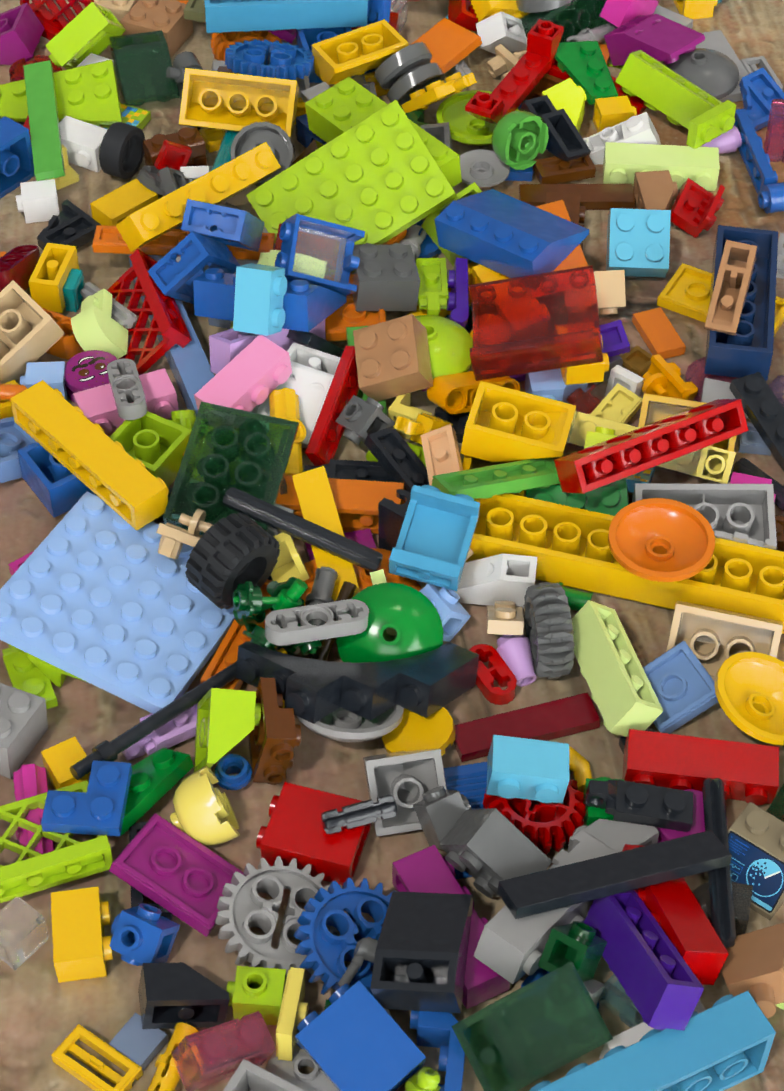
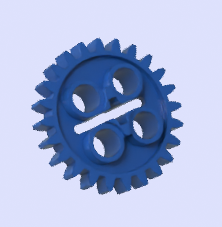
M256 39L254 41L244 40V43L235 42V45H229V48H226L225 65H227V69H232L233 73L296 80V78L304 79V76H310V73H313L314 56L312 52H306V48H299V45H289L288 42L281 44L277 40L274 42Z
M351 877L346 879L342 888L336 881H332L328 891L321 887L314 896L315 899L310 898L304 906L306 911H302L297 919V922L302 926H299L294 933V937L302 940V942L296 947L295 953L307 955L300 968H312L314 970L309 979L310 983L320 979L324 982L321 994L324 995L331 989L336 991L340 988L337 984L347 970L344 961L351 962L359 940L367 937L379 940L392 892L387 896L382 894V883H379L374 890L369 889L367 878H363L358 887H355ZM361 912L369 914L374 919V923L365 920ZM327 925L335 927L339 931L340 936L330 933ZM364 960L349 986L352 987L360 980L373 995L370 988L373 973L371 970H373L374 963Z

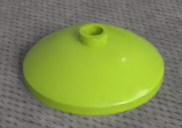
M471 90L460 92L448 97L439 105L436 114L437 123L449 122L452 140L474 146L492 144V134L496 124L477 119L465 111V105L477 91L489 94L492 93L491 91Z
M415 316L427 329L432 379L438 376L467 372L472 366L475 357L474 341L468 331L460 324L441 316Z

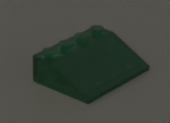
M201 402L163 516L164 524L169 522L188 530V526L178 522L180 515L184 513L193 517L198 508L206 512L204 522L212 525L230 514H238L239 512L224 506L222 503L224 495L230 487H234L275 506L298 431L299 422ZM253 519L257 524H259L264 530L267 531L268 525Z

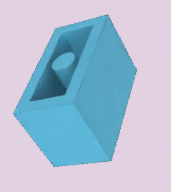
M254 263L236 266L233 331L266 336L282 331L286 317L283 309V298L287 291L285 268Z
M493 734L487 757L486 794L507 799L520 798L536 800L542 803L553 802L562 804L569 784V744Z

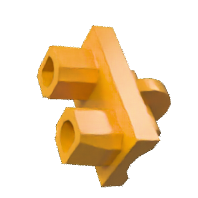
M660 354L652 355L650 368L642 377L644 378L642 392L694 401L698 387L692 381L685 382L680 377V368L674 362L667 363Z

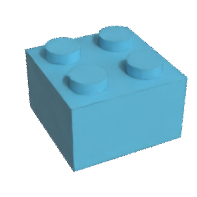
M611 208L607 224L606 271L625 270V276L665 278L669 270L671 210Z

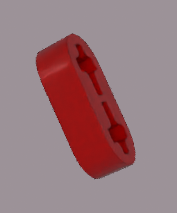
M478 644L471 647L469 651L479 654V659L481 660L478 661L476 685L484 697L495 705H505L513 701L516 694L517 680L497 650L487 644ZM483 662H488V669ZM494 680L499 685L498 687H494Z

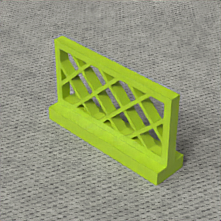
M88 781L56 789V791L86 793ZM47 792L0 806V819L11 823L3 836L0 837V854L4 848L20 854L15 863L6 866L0 865V903L109 870L113 863L107 835H96L97 838L79 842L72 839L73 833L62 835L57 832H44L41 825L24 819L30 810L37 808L44 810ZM18 827L35 833L26 847L10 841ZM42 837L59 843L54 851L45 854L36 852L34 849Z

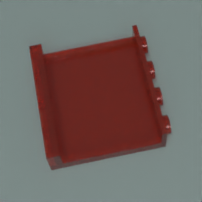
M593 265L469 285L473 321V348H470V359L476 381L604 362Z

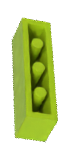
M642 50L629 54L615 81L622 86L623 92L630 96H638L644 100L646 107L654 111H661L667 115L666 119L675 125L681 124L689 129L690 120L723 103Z

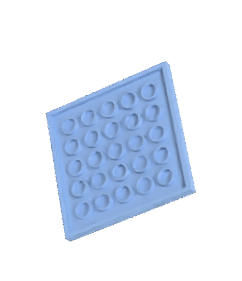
M86 491L0 589V640L154 714L183 696L224 639L235 619L234 607L231 609L218 608L188 581L185 574L187 570L186 564L194 547L183 543L178 559L159 554L158 548L162 536L156 533L159 524L150 522L136 531L102 499Z

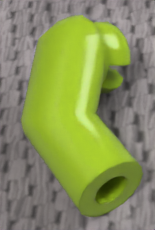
M421 1067L405 1083V1090L440 1091L441 1087L438 1085L441 1078L440 1074L430 1067Z

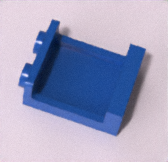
M360 980L352 987L348 983L342 985L330 996L329 1001L331 1005L320 1015L313 1011L297 1026V1029L300 1031L295 1035L297 1045L308 1053L339 1091H396L425 1065L426 1056Z

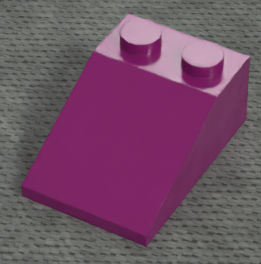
M28 3L0 14V65H12L19 61L25 63L34 56V51L40 42L44 27Z

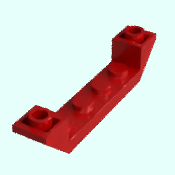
M539 19L528 32L527 52L491 94L477 91L465 105V111L477 119L496 125L504 115L515 111L551 68L564 32V27L551 21Z

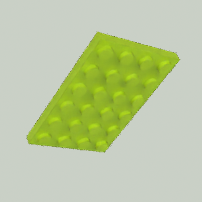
M397 100L392 101L246 194L260 220L265 222L264 226L268 233H275L274 243L278 250H281L282 240L279 238L281 225L286 219L295 214L365 231L364 238L356 241L354 245L365 243L382 245L457 198L452 186ZM298 231L295 253L327 262L324 275H335L339 241Z

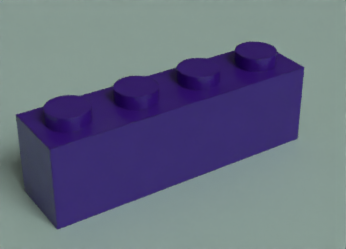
M635 890L594 899L584 923L596 930V936L607 941L602 956L624 988L626 995L641 1014L643 1021L648 1026L657 1030L667 1028L684 1031L704 990L700 981Z

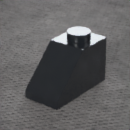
M183 962L142 964L138 989L142 1029L174 1028L177 1023H186L195 1028L225 1026L230 1000L227 991Z

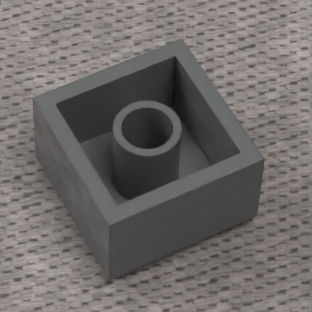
M370 243L354 245L353 256L360 258L358 268L351 271L349 283L357 285V291L352 293L355 310L416 311L420 278L411 245L400 243L392 245H373Z
M496 808L466 810L438 845L447 853L445 856L446 861L458 871L469 873L475 879L473 882L475 888L488 898L500 897L497 893L499 881L546 870L552 863L537 846Z

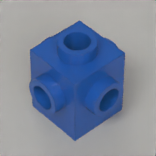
M141 903L139 906L122 910L116 916L111 926V934L113 936L109 946L112 950L121 954L120 958L123 961L132 965L142 966L143 963H165L169 958L180 924L161 916L162 911L157 907Z

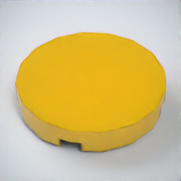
M444 707L427 718L404 708L401 723L394 730L382 736V741L387 753L441 749V756L446 753L445 749L450 743L452 746L455 740V725L450 713Z

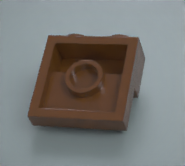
M260 677L256 690V703L261 704L260 723L258 726H254V730L248 734L252 779L255 783L277 785L286 780V770L291 769L293 766L294 747H299L301 742L300 724H295L293 708H283V697L281 693H277L275 678Z

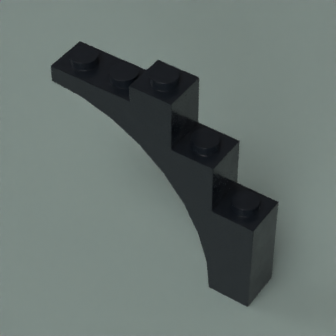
M247 641L238 646L236 678L255 687H258L260 677L275 678L277 693H281L283 700H285L284 708H293L294 715L313 724L340 707L371 721L396 704L427 718L475 686L479 654L449 642L432 651L408 658L382 662H332L297 657L273 651Z

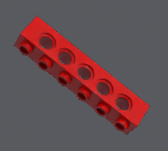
M717 399L555 459L554 463L562 492L584 494L749 430L741 399Z

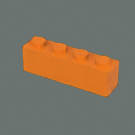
M272 475L266 500L293 509L294 515L303 518L292 476ZM328 478L342 528L345 532L370 528L371 533L379 534L378 503L383 498L393 500L396 504L405 503V500L399 499L396 496L398 489L404 490V483Z

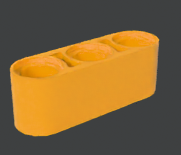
M490 368L438 376L433 379V387L427 388V397L431 402L448 413L459 414L471 411L480 381L520 391V385L518 381L500 370Z

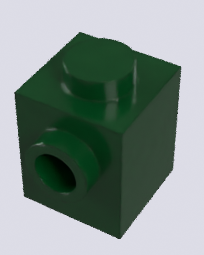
M579 921L554 927L550 932L538 966L572 985L591 980L594 977L607 941L596 936V930L593 927Z

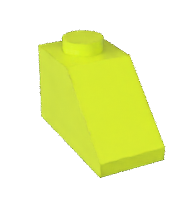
M568 78L543 91L542 96L547 95L556 110L564 109L579 132L585 114V101L587 98L583 88L576 86L573 80Z

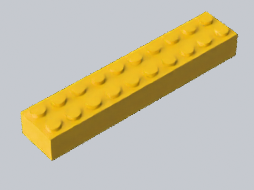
M509 493L494 495L488 499H474L480 503V513L470 545V549L474 554L466 562L502 553L537 557V580L550 583L562 582L564 586L675 610L677 601H683L783 622L782 634H784V552L715 537L713 556L701 572L681 581H652L627 571L612 555L608 544V533L611 521L614 518L613 515Z

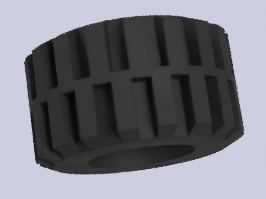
M241 512L238 514L233 513L226 518L220 519L201 536L189 555L190 558L186 564L187 570L185 574L188 581L218 608L231 609L233 607V593L237 589L238 584L245 585L246 581H251L253 586L261 588L276 566L280 545L272 535L248 515Z

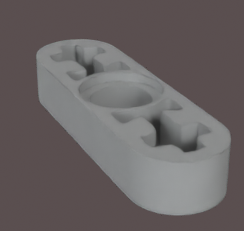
M126 358L110 362L107 365V373L119 417L125 420H135L143 417L148 410L135 362Z
M347 599L275 610L270 612L265 618V638L274 645L284 646L360 634L368 627L369 608L360 600ZM312 619H321L324 620L326 623L323 625L316 626L311 625L310 623H308V621Z

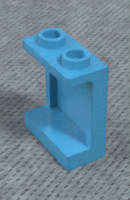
M413 485L410 502L395 548L393 547L389 558V573L457 591L478 522L480 503L465 494H456L454 496L443 493L431 485H422L421 487Z

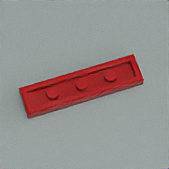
M345 346L306 448L305 454L314 466L329 464L330 459L334 458L344 428L335 421L352 396H357L359 384L355 346Z

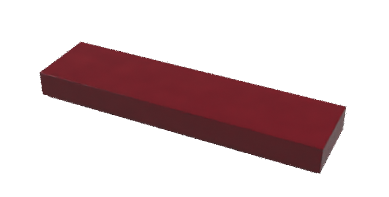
M588 692L457 724L455 725V740L453 743L461 762L488 756L493 734L549 741L600 728L601 720Z

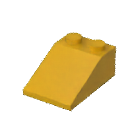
M480 381L465 426L460 454L490 462L562 457L576 405Z

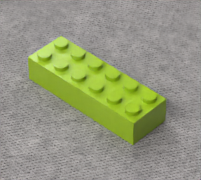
M347 77L305 103L309 130L328 143L388 104L352 78ZM410 120L452 188L462 182L459 154Z

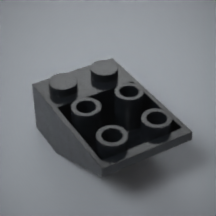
M392 892L375 951L370 988L374 998L384 1009L461 1013L473 906L472 894Z

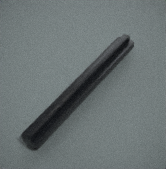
M230 487L224 495L222 503L230 509L244 513L250 518L371 572L377 571L381 566L383 555L362 544L234 487Z
M706 778L703 781L702 787L705 831L712 830L729 851L724 782L720 778ZM726 866L708 871L711 923L726 948H730L735 944L736 930L731 867Z

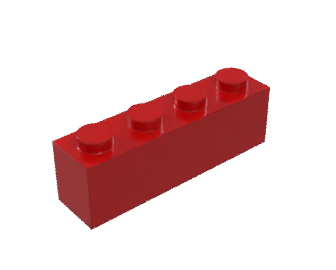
M629 729L624 746L622 776L624 781L678 790L702 791L703 781L706 778H720L724 782L725 800H740L748 804L751 802L755 805L772 804L779 788V747Z
M625 844L622 851L643 846ZM684 877L634 889L702 985H714L729 953Z

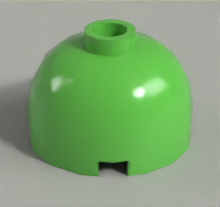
M513 111L504 115L498 121L492 134V147L498 159L515 170H525L532 167L537 162L534 159L538 153H544L549 139L548 127L542 122V118L527 111Z

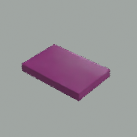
M156 813L114 860L109 870L206 937L217 925L215 920L217 913L220 912L217 909L219 898L224 897L222 895L224 885L226 883L232 884L231 880L235 872L243 874L237 867Z

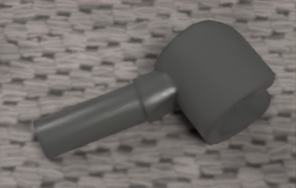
M367 937L357 942L351 964L337 984L339 987L346 983L348 985L351 983L364 960L374 963L378 940Z

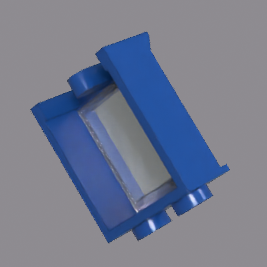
M295 214L286 219L281 225L279 238L282 240L281 252L277 254L275 260V267L285 268V277L288 282L306 280L309 282V285L322 286L347 296L357 291V285L350 284L349 277L350 272L357 269L360 262L359 257L353 256L354 243L364 238L365 231Z

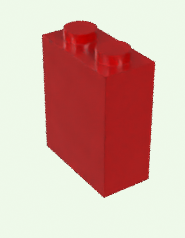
M284 782L280 795H274L269 807V817L271 818L267 826H261L257 836L256 848L261 849V858H265L269 866H274L277 856L281 857L283 866H289L291 860L295 858L297 860V869L302 871L306 865L311 864L309 875L315 877L320 873H324L323 881L331 883L336 881L339 885L343 886L347 878L351 877L352 880L354 878L372 823L351 829H346V826H343L340 832L326 834L321 822V814L332 809H337L340 812L342 811L341 807L362 801Z

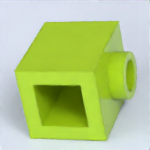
M237 966L235 981H228L226 990L230 998L228 1006L233 1008L234 1023L277 1026L287 979L286 969Z

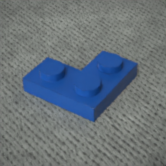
M93 760L86 793L48 790L41 820L42 831L120 837L132 775L131 763Z

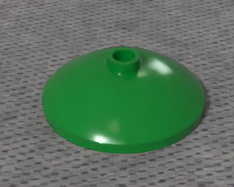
M380 583L363 589L351 598L360 600L368 606L369 618L367 629L360 634L336 637L337 648L342 662L361 663L408 658L432 651L443 645L444 635L440 616L432 602L425 595L404 584ZM392 628L397 632V637L394 641L388 642L383 638L385 629Z

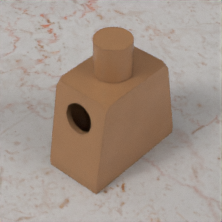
M784 923L736 936L734 946L726 948L729 955L721 969L730 994L735 997L749 991L767 1019L776 1013V1004L784 1003Z

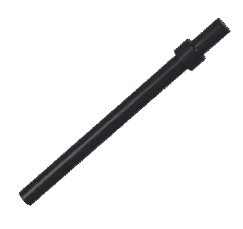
M237 661L112 741L105 740L92 748L90 755L70 767L73 777L79 780L90 773L93 760L114 762L118 759L119 753L196 705L211 688L221 689L235 680Z

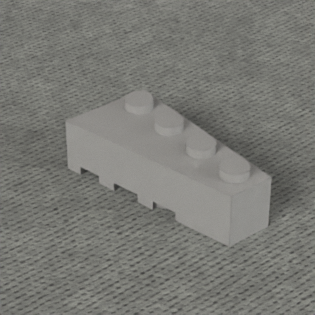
M635 483L632 503L648 498L676 500L700 512L710 523L716 538L773 550L777 549L773 484Z
M581 830L573 839L574 844L571 851L568 853L562 849L553 858V865L549 869L617 852L584 830ZM594 900L515 919L505 905L484 926L474 957L511 984H514L526 973L532 975L539 968L538 963L552 928L571 924L573 921L584 923Z

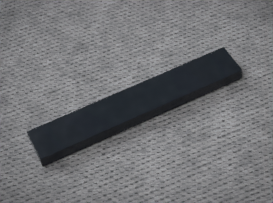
M709 830L502 880L498 883L497 893L514 918L519 919L730 866L732 854L713 831Z

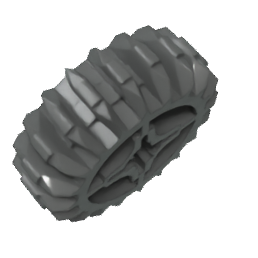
M544 582L532 585L526 590V595L524 596L525 604L523 606L524 629L526 637L530 640L535 674L539 678L547 677L548 679L568 675L574 665L573 658L575 657L573 620L571 619L568 597L559 583Z

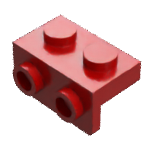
M688 178L682 185L671 209L670 221L694 238L703 229L708 231L717 219V216L714 214L724 202V199L721 197L725 187L720 184L713 193H710Z

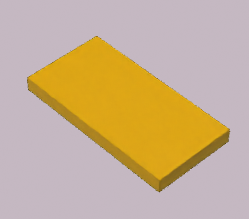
M682 263L658 296L657 306L705 323L710 303L712 273ZM777 296L775 298L774 336L784 322V299Z

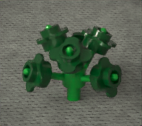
M290 577L287 581L280 583L271 581L266 588L271 597H262L260 587L253 586L251 581H246L245 585L238 584L237 589L233 593V613L237 623L246 627L242 634L251 640L250 642L276 651V648L278 650L284 648L289 655H296L300 651L303 656L315 654L322 647L321 642L323 640L284 646L274 645L265 638V629L257 625L265 620V610L269 608L272 612L304 606L305 602L301 596L308 588L307 584L295 577Z

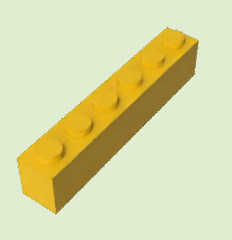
M265 142L128 215L116 225V228L132 252L182 225L187 199L218 205L266 179L280 169L281 166L269 145Z
M42 380L10 398L14 422L136 531L169 511V489L166 483L160 477L156 478L152 475L142 461L130 456L120 442L109 438L99 424H93L87 419L78 406H72L65 400L58 389H53Z

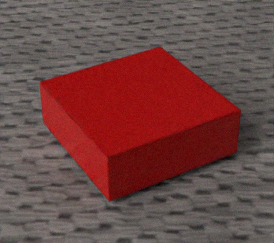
M164 140L154 166L158 170L169 167L180 171V167L187 166L193 151L188 146Z

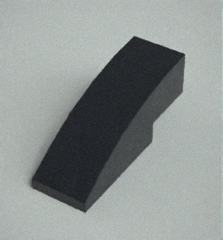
M547 95L523 101L519 111H527L539 116L548 127L549 139L546 150L566 162L591 153L564 109L556 110Z

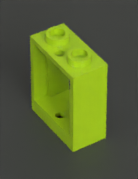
M91 2L51 39L45 47L50 52L49 58L57 67L60 68L62 66L66 70L76 68L91 53L100 55L126 29L110 9Z

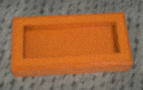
M661 307L633 313L632 323L652 355L660 354L663 359L685 354V344Z

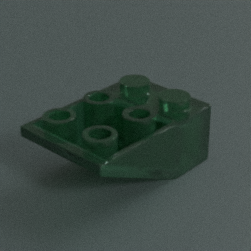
M162 30L109 38L111 58L114 60L116 78L125 105L140 106L146 102H167L173 98H179L177 82L175 79L166 77L167 68L173 66Z
M573 962L565 964L451 1026L484 1091H519L613 1040Z

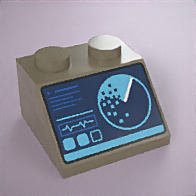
M750 802L728 830L729 852L732 854L730 867L733 898L768 920H771L784 903V822ZM706 871L703 879L709 882L708 871Z

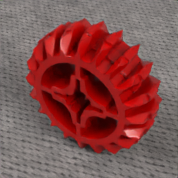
M569 780L562 804L553 802L542 803L536 800L520 798L507 799L500 796L487 795L486 793L482 803L483 809L496 808L545 855L550 852L551 848L560 852L564 844L569 845V838L573 836L578 827L583 825V819L586 814V806L583 803L584 792L577 790V780Z

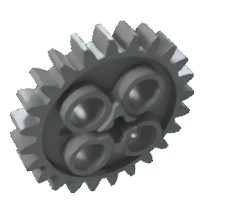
M277 856L274 866H269L265 858H261L258 870L250 863H247L243 874L239 872L233 874L232 884L226 883L222 892L224 897L219 898L217 909L220 912L217 913L215 924L222 925L218 933V939H230L224 951L226 953L238 951L239 954L235 962L237 966L248 961L251 963L250 967L286 969V976L291 967L300 968L307 955L295 953L298 945L293 944L288 939L289 937H294L298 927L302 926L297 922V919L302 911H306L296 903H307L310 898L315 899L314 896L321 887L328 891L330 885L324 887L321 885L325 876L324 873L312 877L309 875L311 864L306 865L301 871L297 869V860L295 858L291 860L289 866H283L281 857ZM289 889L290 896L283 918L284 925L279 936L278 948L273 949L271 942L278 920V910L282 902L283 890ZM258 893H267L273 899L265 900ZM327 925L330 933L340 936L339 931L335 927ZM249 928H260L265 932V934L256 935L252 933ZM312 968L306 969L309 973H314Z

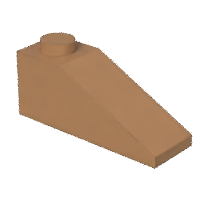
M669 170L635 172L633 189L636 209L671 210L673 199H676L678 195L677 183L672 182Z
M726 240L704 329L736 335L756 261L757 246Z

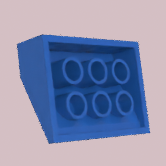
M494 189L452 201L434 219L440 247L534 289L589 235V229Z
M209 268L203 274L193 279L195 316L228 321L234 320L236 273H223V270L220 268ZM306 280L287 281V291L283 298V309L286 317L282 329L309 332L347 302V296L322 286L309 285V282Z

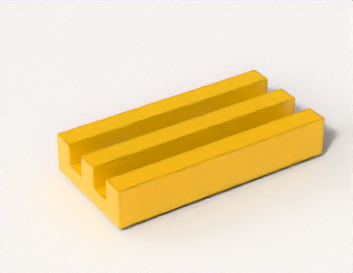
M80 1024L73 1029L51 1054L54 1063L94 1091H130L133 1081L135 1079L139 1080L143 1076L142 1067ZM79 1039L125 1071L126 1074L122 1077L103 1064L102 1061L80 1048L75 1042ZM69 1052L116 1086L113 1088L70 1058L66 1053Z

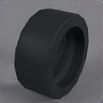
M123 122L113 123L108 128L103 137L99 154L100 167L104 173L125 180L135 175L145 154L143 149L145 135L141 128Z

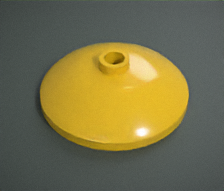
M741 652L730 656L718 669L714 682L716 697L722 710L729 720L748 736L764 743L784 746V662L758 652Z

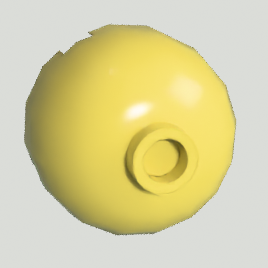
M207 766L186 777L177 787L173 798L175 812L170 814V819L175 827L202 845L216 846L240 836V833L237 831L239 824L225 792L221 793L217 787H213V784L219 781Z

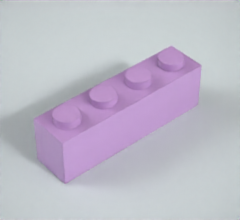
M324 319L309 332L326 340ZM232 328L210 335L211 372L217 374L259 334L233 331ZM282 329L281 332L269 336L263 335L286 351L293 342L297 343L287 337L289 329Z

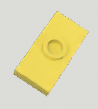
M617 383L590 415L627 424L641 408L643 398Z
M291 967L288 970L276 1028V1056L278 1060L292 1061L296 1044L295 1035L298 1033L297 1026L308 1016L309 1004L304 1002L305 969Z

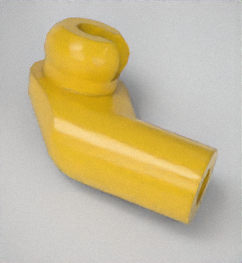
M569 746V769L573 772L574 780H577V790L584 792L586 778L593 779L591 766L587 759Z

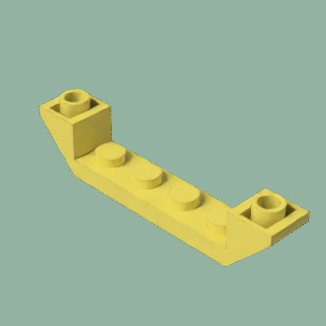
M575 411L566 443L584 447L587 431L595 432L596 427L615 430V436L639 429V427ZM707 446L657 466L728 484L736 452Z

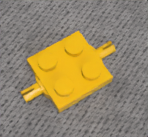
M457 72L446 77V83L444 80H438L425 86L427 92L423 88L409 95L411 100L401 105L404 112L409 113L419 109L426 110L429 105L455 93H460L463 89L477 83L473 72L464 76Z

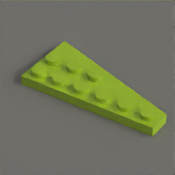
M112 59L53 73L59 122L66 116L99 127L101 124L112 125L116 122H123L115 67ZM25 79L0 85V116H7L17 123L25 122L28 116Z

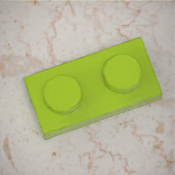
M726 100L690 120L686 144L696 149L731 130L735 123L736 104Z

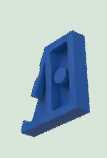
M764 68L742 77L739 84L742 101L750 120H754L755 131L784 117V92Z

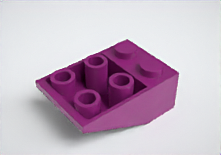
M659 14L637 16L604 35L613 66L624 65L629 54L638 50H642L657 61L670 64L679 60V55L696 50V45L705 40L704 34Z

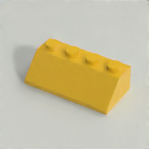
M185 68L179 125L240 132L243 127L254 122H269L279 126L291 138L297 113L298 82L296 80Z

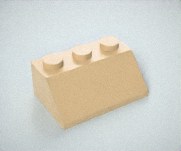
M677 601L666 652L682 641H685L715 682L716 673L723 662L737 653L758 652L777 658L783 622Z

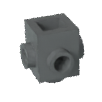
M355 395L352 396L335 421L345 429L343 435L356 445H359L361 441L365 442L368 434L395 425V422L382 412L384 407L370 397L365 401Z

